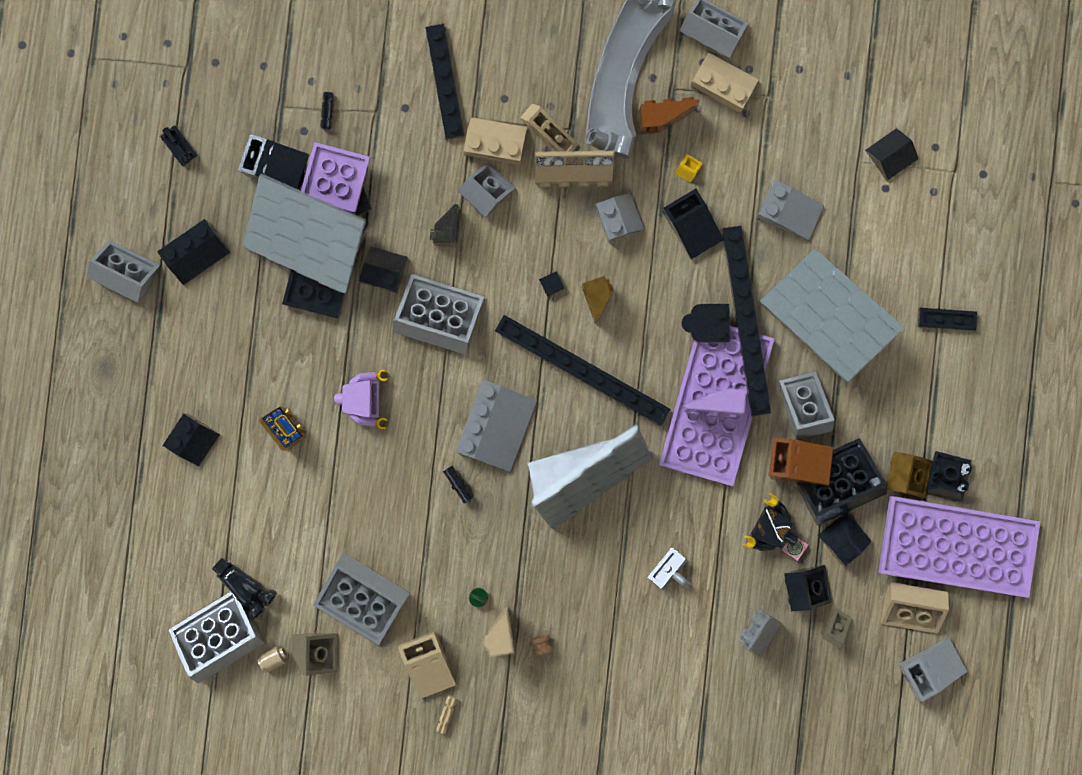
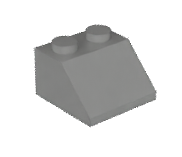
M487 162L466 179L458 192L483 216L487 217L514 191L515 187Z
M631 194L613 197L595 205L608 243L644 230Z

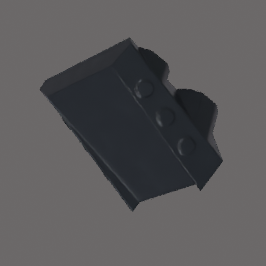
M936 451L932 461L926 492L953 499L954 501L963 500L964 493L969 489L968 476L972 470V460Z

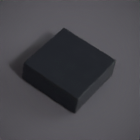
M557 271L539 279L547 297L564 289Z

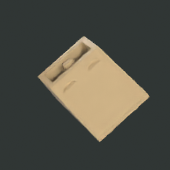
M436 631L398 646L406 670L420 699L456 685Z

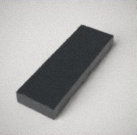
M920 307L918 327L976 331L977 311Z

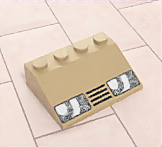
M614 151L535 152L536 185H540V188H550L551 185L568 188L570 184H578V187H589V184H597V187H608V184H612Z

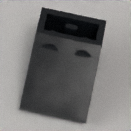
M250 134L238 171L247 177L257 180L260 174H264L298 190L309 154Z
M696 188L662 209L663 215L691 260L724 240L706 203Z

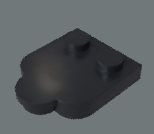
M729 304L695 305L691 309L690 314L683 317L681 321L682 328L686 332L691 333L692 339L698 343H729Z

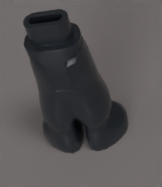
M223 558L212 568L218 574L217 578L230 590L238 602L250 609L249 618L251 620L257 618L265 609L264 606L254 599V596L259 598L265 606H268L278 594L275 590L265 591L260 582Z

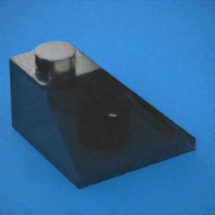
M454 204L435 223L434 229L430 230V240H433V245L457 248L460 220L459 204Z

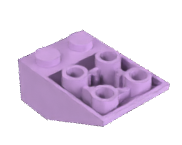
M722 389L683 405L682 409H686V413L700 414V411H706L705 415L717 416L720 412L725 413V417L736 418L739 417V414H744L746 390Z

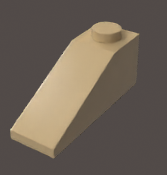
M531 104L520 117L525 124L557 152H572L578 146V143L541 106Z

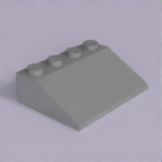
M411 274L394 319L393 332L466 355L484 296Z
M483 379L456 452L510 472L537 400Z
M344 553L336 563L313 606L379 645L410 593Z
M231 592L169 629L188 677L198 684L264 644L256 624L249 618V612L246 607L242 606Z

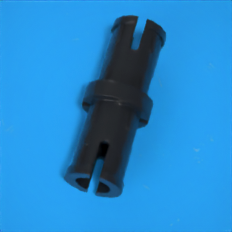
M453 465L443 471V474L452 485V490L456 491L463 504L473 498V495L464 484L465 480L460 478Z

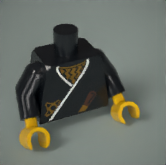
M769 493L771 495L770 501L764 499V502L768 505L762 511L750 536H744L748 538L747 544H742L743 547L758 551H771L776 549V547H781L784 541L792 546L797 542L799 536L790 532L793 525L790 522L791 516L785 505L774 494Z

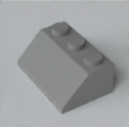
M696 0L679 31L689 38L698 40L702 45L715 49L719 54L730 57L748 22L707 0Z
M109 240L89 261L87 278L138 303L148 292L160 265Z

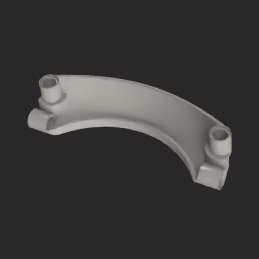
M625 0L608 36L596 70L587 117L585 141L588 145L601 151H614V155L623 158H630L636 138L632 119V101L636 80L650 47L672 18L677 0Z

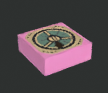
M798 538L794 546L785 542L781 550L798 561L808 544Z

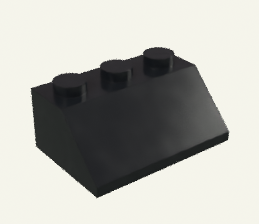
M203 219L158 250L157 253L182 285H185L229 255L230 251L210 222Z

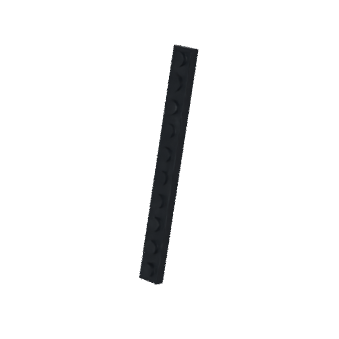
M742 226L722 228L751 417L771 414Z
M503 315L495 329L496 333L662 426L671 410L506 315Z

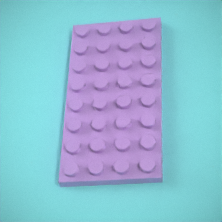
M730 326L729 343H698L693 341L659 462L660 466L730 486L734 485L752 421L736 327ZM759 334L764 369L766 371L774 338ZM722 389L746 390L744 414H739V417L736 418L725 417V413L720 412L717 416L705 415L706 411H700V414L686 413V409H682L683 405Z
M890 496L878 573L1029 598L1040 521Z

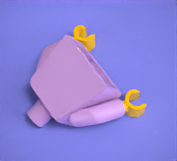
M380 370L377 374L375 372H368L356 375L349 381V384L343 385L342 393L335 394V404L342 405L343 413H348L349 418L359 425L371 427L378 425L380 429H386L387 427L379 425L381 420L388 421L384 417L379 418V381L386 382L388 378L382 379L380 374L387 373L386 370Z

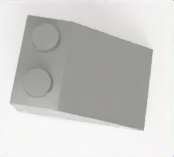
M774 180L768 189L756 218L809 240L824 205L793 187Z
M816 372L779 381L795 440L833 431L835 420Z

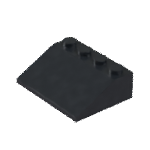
M860 438L833 450L829 485L796 482L817 526L887 494V484Z

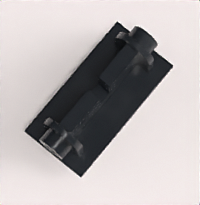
M175 125L162 130L163 134L160 135V138L182 167L198 156Z

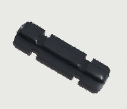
M324 92L320 127L321 129L329 130L331 129L330 119H332L334 94L332 92Z

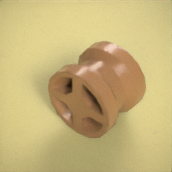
M549 635L530 639L531 644L534 645V655L552 651V647L548 643Z

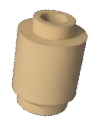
M276 646L261 654L257 661L263 672H270L285 664L288 655L284 648Z

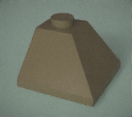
M303 633L292 635V655L304 676L337 672V633Z

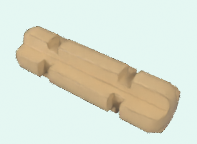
M453 696L447 697L446 705H444L439 720L440 723H438L436 728L437 732L441 734L446 733L447 724L451 720L457 698Z

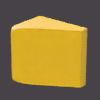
M686 154L675 174L691 183L703 163Z

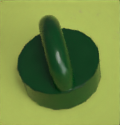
M475 588L469 594V601L474 607H482L488 601V594L483 588Z

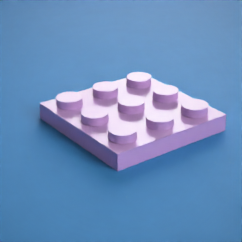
M314 142L301 191L342 210L356 213L371 158Z

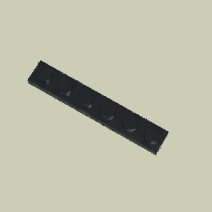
M444 24L427 26L425 29L445 138L448 140L464 137Z

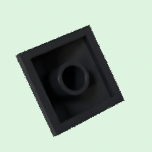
M897 128L865 150L886 181L918 160L913 141Z

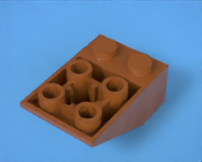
M686 97L682 99L683 101H675V99H665L660 103H656L655 100L644 101V104H641L639 109L640 134L662 132L694 112L699 104V100H694V97Z
M773 438L769 477L771 480L829 485L833 447L793 439Z

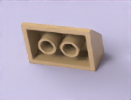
M708 53L690 86L741 113L759 79Z
M471 117L466 134L464 155L521 165L527 127Z
M890 582L885 594L881 624L938 634L949 611L948 592Z
M508 607L503 609L488 630V634L485 635L484 648L485 652H489L490 656L509 654L514 651Z

